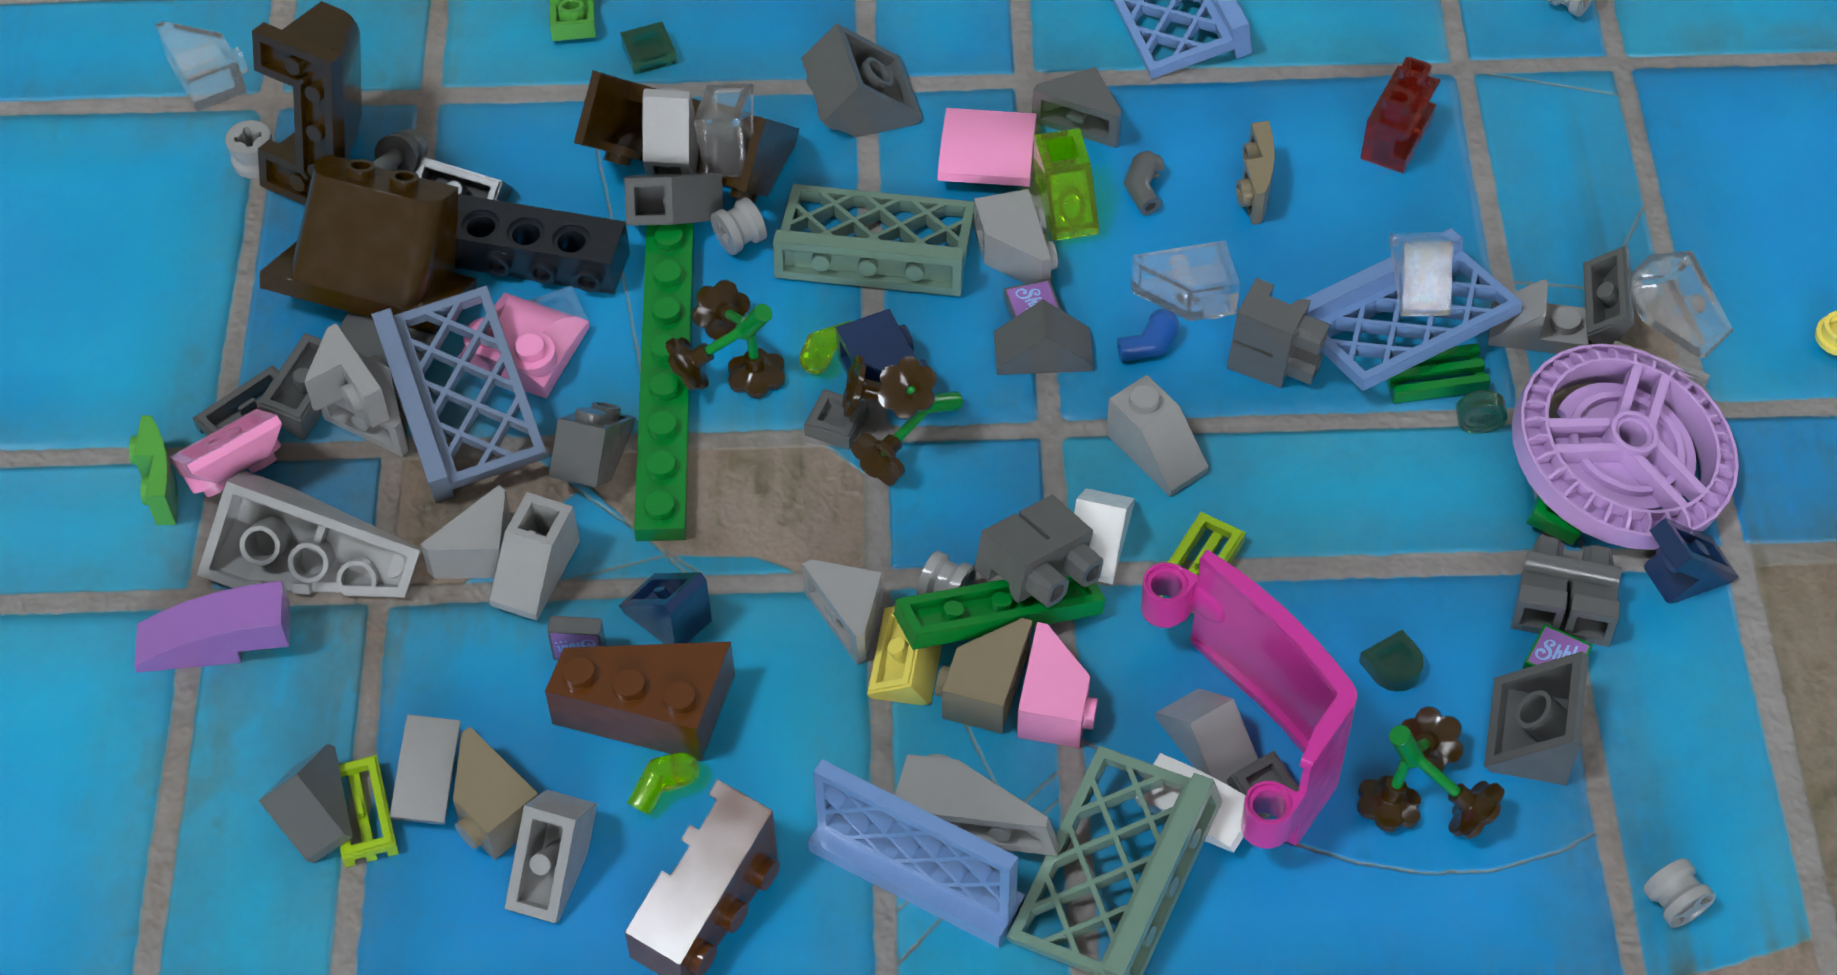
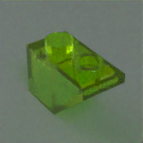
M1080 128L1034 135L1033 174L1053 241L1099 234L1091 164Z

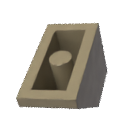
M1021 618L957 647L951 666L942 665L935 686V696L942 697L943 719L1003 734L1031 651L1032 620Z
M468 727L461 733L453 795L454 805L459 818L455 827L462 839L472 849L475 850L481 846L495 860L517 843L524 805L539 794L471 727Z

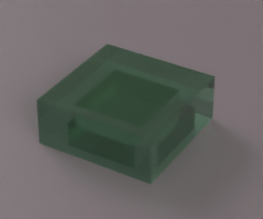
M662 21L620 32L622 47L634 75L677 64L675 49Z

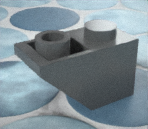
M722 173L629 175L624 178L626 225L711 221L712 213L723 209Z
M592 402L591 407H579L576 409V412L558 418L549 477L595 488L611 481L634 428L636 417L620 414L621 407L618 405Z

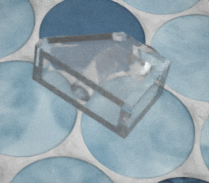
M166 21L155 24L165 56L196 112L247 93L242 74L248 72L245 59L238 47L233 49L229 47L222 33Z
M1225 240L1133 255L1130 283L1132 293L1188 321L1218 319L1236 314L1240 282Z
M1692 250L1649 255L1631 272L1633 304L1642 321L1696 357H1707L1734 331Z

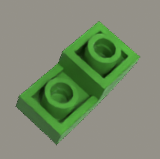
M549 0L552 41L596 37L594 0Z
M141 415L138 434L132 435L129 442L130 462L132 465H137L142 477L140 487L141 500L143 505L149 506L156 525H176L178 487L174 468L154 419L151 415Z

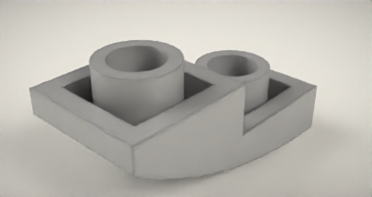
M407 714L392 798L391 819L445 825L452 774L454 775L461 727L460 720Z

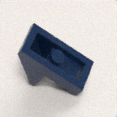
M1664 518L1649 530L1660 547L1656 549V555L1645 563L1644 569L1666 602L1676 603L1730 584L1739 577L1712 537L1667 518Z

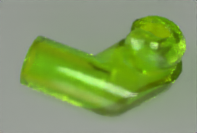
M851 320L809 333L799 356L800 364L804 370L811 374H820L828 368L834 352L837 350L836 327L851 322Z
M677 752L650 760L631 793L627 804L651 815L662 792L685 787L695 782L699 775V766L696 759L691 754Z

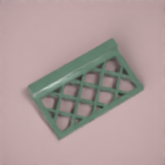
M793 184L781 229H776L773 240L774 278L961 297L964 267L974 222V202ZM800 202L820 203L823 206L808 213L800 206ZM852 207H863L869 211L854 217L847 210ZM904 211L911 212L914 216L900 222L892 214ZM833 216L842 222L830 229H826L820 223ZM944 216L963 217L962 220L946 226L939 220V218ZM877 221L883 222L888 227L876 234H873L866 228ZM925 225L934 231V233L922 239L912 232ZM808 228V229H809L811 232H813V233L800 232V231H802V230ZM855 233L858 237H849L847 235ZM900 237V238H901L902 240H904L905 242H899V241H893V240H895V239H897V238ZM944 242H947L951 247L939 245Z
M1099 746L1056 834L1060 846L1058 855H1046L1007 936L1010 943L1092 975H1143L1223 802L1214 779L1197 773H1193L1192 777L1189 778ZM1107 765L1128 772L1133 785L1103 797L1098 783ZM1135 775L1143 777L1146 780L1138 783V780ZM1164 785L1180 791L1173 807L1154 815L1151 814L1143 795ZM1093 794H1095L1097 800L1089 803ZM1138 797L1146 818L1116 830L1108 809ZM1102 812L1110 833L1080 845L1075 833L1080 821ZM1165 824L1161 834H1159L1157 826ZM1151 829L1156 840L1151 855L1129 863L1121 841ZM1072 841L1074 848L1067 850L1070 842ZM1115 844L1123 866L1093 878L1085 856ZM1079 859L1087 881L1057 893L1053 883V877L1057 869ZM1142 872V875L1137 883L1134 875ZM1129 878L1134 892L1128 904L1107 912L1098 890ZM1049 889L1051 896L1043 899ZM1092 893L1100 915L1070 927L1062 905ZM1056 908L1064 928L1063 931L1043 939L1027 933L1036 915ZM1120 920V922H1119V924H1118V926H1117V928H1116V930H1115V932H1114V929H1113V927H1112V923L1117 922V921ZM1106 927L1111 941L1101 962L1082 955L1075 939ZM1069 941L1072 950L1059 945Z

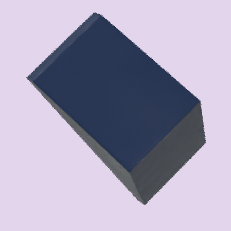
M701 572L654 573L619 605L624 614L663 644L688 643L712 621L707 580Z

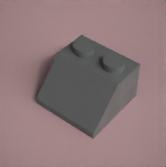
M836 23L801 57L807 74V84L813 92L818 107L817 114L828 128L832 130L839 129L853 137H859L917 125L923 119L900 56Z

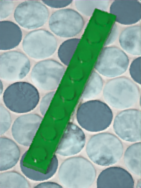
M693 223L646 225L634 517L636 541L686 540L690 390L684 385L681 377L676 375L671 369L668 361L670 354L666 349V342L671 338L679 339L684 337L692 345L695 238Z

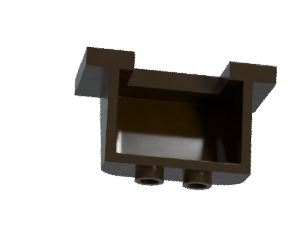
M323 1L284 29H279L263 22L252 30L254 71L292 86L295 132L279 144L268 140L258 148L260 186L303 205L306 204L314 165L326 155L350 160L362 117L361 45L358 25L346 11Z
M326 155L314 165L298 239L260 271V288L371 318V314L388 308L391 309L393 315L476 289L477 278L455 273L459 187L420 178L417 173L408 170L392 171L376 167L373 162L364 159L348 160ZM426 321L409 328L436 334L441 326Z

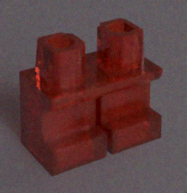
M1406 57L1402 65L1397 66L1367 119L1360 159L1402 174L1404 173L1418 147V143L1421 142L1435 115L1436 104L1429 101L1441 80L1430 76L1432 68L1430 63Z

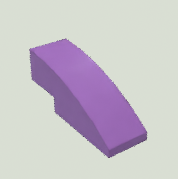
M283 581L247 585L211 593L180 603L138 623L134 665L136 672L241 663V651L289 647L290 602Z

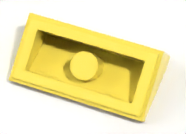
M895 606L884 608L867 695L871 699L928 705L932 702L942 645L912 650L893 614Z

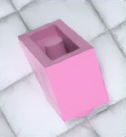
M1037 622L1018 708L1017 738L1080 749L1083 729H1094L1098 698L1089 697L1090 675L1046 623Z

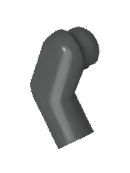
M1148 150L1140 152L1133 157L1124 179V187L1142 215L1153 214L1161 205V201L1150 183L1152 179L1160 176L1156 170L1164 171V161L1160 155Z

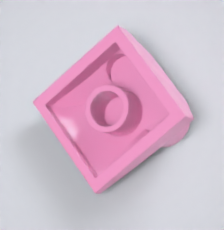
M504 292L494 307L524 391L547 399L590 328L589 321ZM484 317L476 319L468 327L477 331ZM490 327L486 335L494 338ZM463 337L465 348L458 357L459 359H461L472 339ZM480 344L470 363L492 372L501 355L498 350ZM504 369L501 376L509 379L506 369Z
M255 409L169 458L178 474L184 477L193 494L204 492L206 497H211L222 492L226 481L239 472L248 468L250 473H253L277 460L274 452L281 447L277 437L282 423L277 415Z

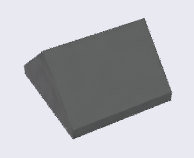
M1581 651L1494 678L1484 767L1487 770L1499 774L1567 785L1580 748L1589 656Z

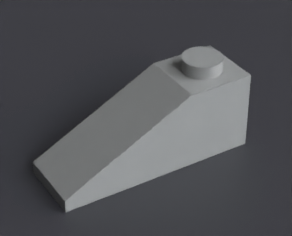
M907 754L895 796L1004 850L1052 856L1058 855L1060 846L1047 816L957 759H951L942 754H930L928 756Z

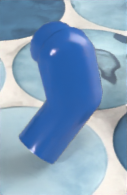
M1158 309L1150 315L1149 322L1141 335L1118 338L1117 349L1120 361L1156 357L1166 353L1178 333L1179 322L1177 316L1169 310Z

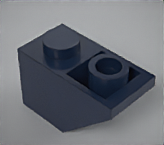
M890 309L836 327L837 357L847 375L856 355L864 356L866 379L881 382L880 374L886 366L898 365L899 361L906 356L916 358L913 352V340L905 324L899 326ZM924 359L919 360L922 366L929 367Z

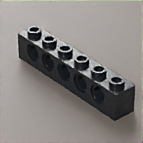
M458 194L455 269H466L490 273L497 277L507 276L531 280L540 284H555L579 288L587 292H602L615 295L630 254L625 221Z

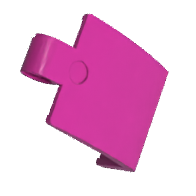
M1206 550L1200 557L1199 576L1173 563H1158L1151 566L1146 571L1142 584L1141 613L1144 619L1151 625L1160 628H1170L1182 621L1184 622L1190 613L1194 612L1192 634L1190 636L1191 644L1256 702L1303 753L1300 761V767L1303 770L1298 792L1275 781L1256 783L1247 791L1241 817V832L1244 838L1253 846L1262 849H1272L1287 841L1297 846L1339 783L1357 701V691L1353 683L1315 637L1285 607L1240 570L1213 552ZM1160 595H1167L1172 598H1163ZM1270 813L1276 816L1277 819L1266 820L1257 814Z

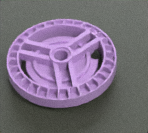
M1611 344L1582 345L1562 351L1545 361L1532 375L1515 405L1512 419L1513 446L1518 463L1529 484L1543 502L1563 520L1583 533L1606 543L1633 549H1658L1660 546L1649 530L1664 518L1702 533L1729 503L1736 487L1739 468L1737 447L1730 426L1719 407L1707 392L1686 373L1669 362L1645 351ZM1594 383L1573 391L1562 401L1555 412L1560 418H1549L1548 412L1552 396L1563 389L1577 384ZM1696 455L1700 467V481L1695 477ZM1683 495L1690 501L1689 503L1682 497Z

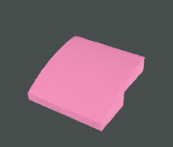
M946 108L937 181L1030 187L1037 113Z

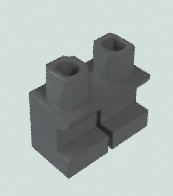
M1256 278L1237 312L1227 369L1278 388L1282 387L1287 376L1311 385L1322 363L1324 354L1320 353L1326 342L1331 324L1308 315L1311 300L1299 299L1292 305L1272 297L1273 284Z
M1052 494L1019 511V516L1015 513L982 530L974 569L988 580L997 575L1001 576L1009 583L1010 593L1017 603L1033 596L1049 608L1060 602L1066 595L1069 580L1066 577L1070 576L1085 588L1098 581L1104 560L1089 547L1093 529Z
M1539 536L1533 550L1527 551L1519 579L1510 629L1539 634L1545 623L1559 630L1565 613L1563 632L1590 644L1609 647L1619 619L1620 601H1617L1622 569V567L1614 566L1611 548L1596 545L1585 547L1582 558L1579 560L1563 557L1564 543L1558 538Z

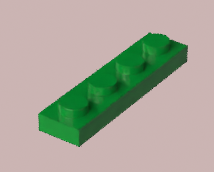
M1068 576L1066 578L1069 580L1066 595L1060 602L1047 608L1033 596L1017 603L1010 593L1009 583L1002 579L896 599L893 614L912 650L979 638L1021 618L1032 620V627H1036L1037 622L1053 624L1100 615L1103 613L1106 599L1096 582L1084 588Z

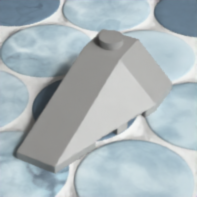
M243 470L225 483L197 575L231 588L283 581L285 590L291 591L293 594L322 592L342 593L344 596L405 598L422 549L292 487Z

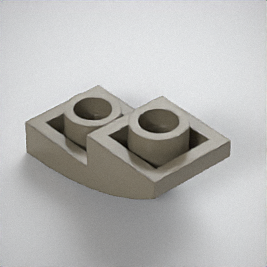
M1269 121L1251 123L1249 143H1244L1242 148L1244 161L1243 177L1236 181L1238 204L1240 207L1247 208L1252 225L1262 223L1270 197L1275 153L1273 133Z

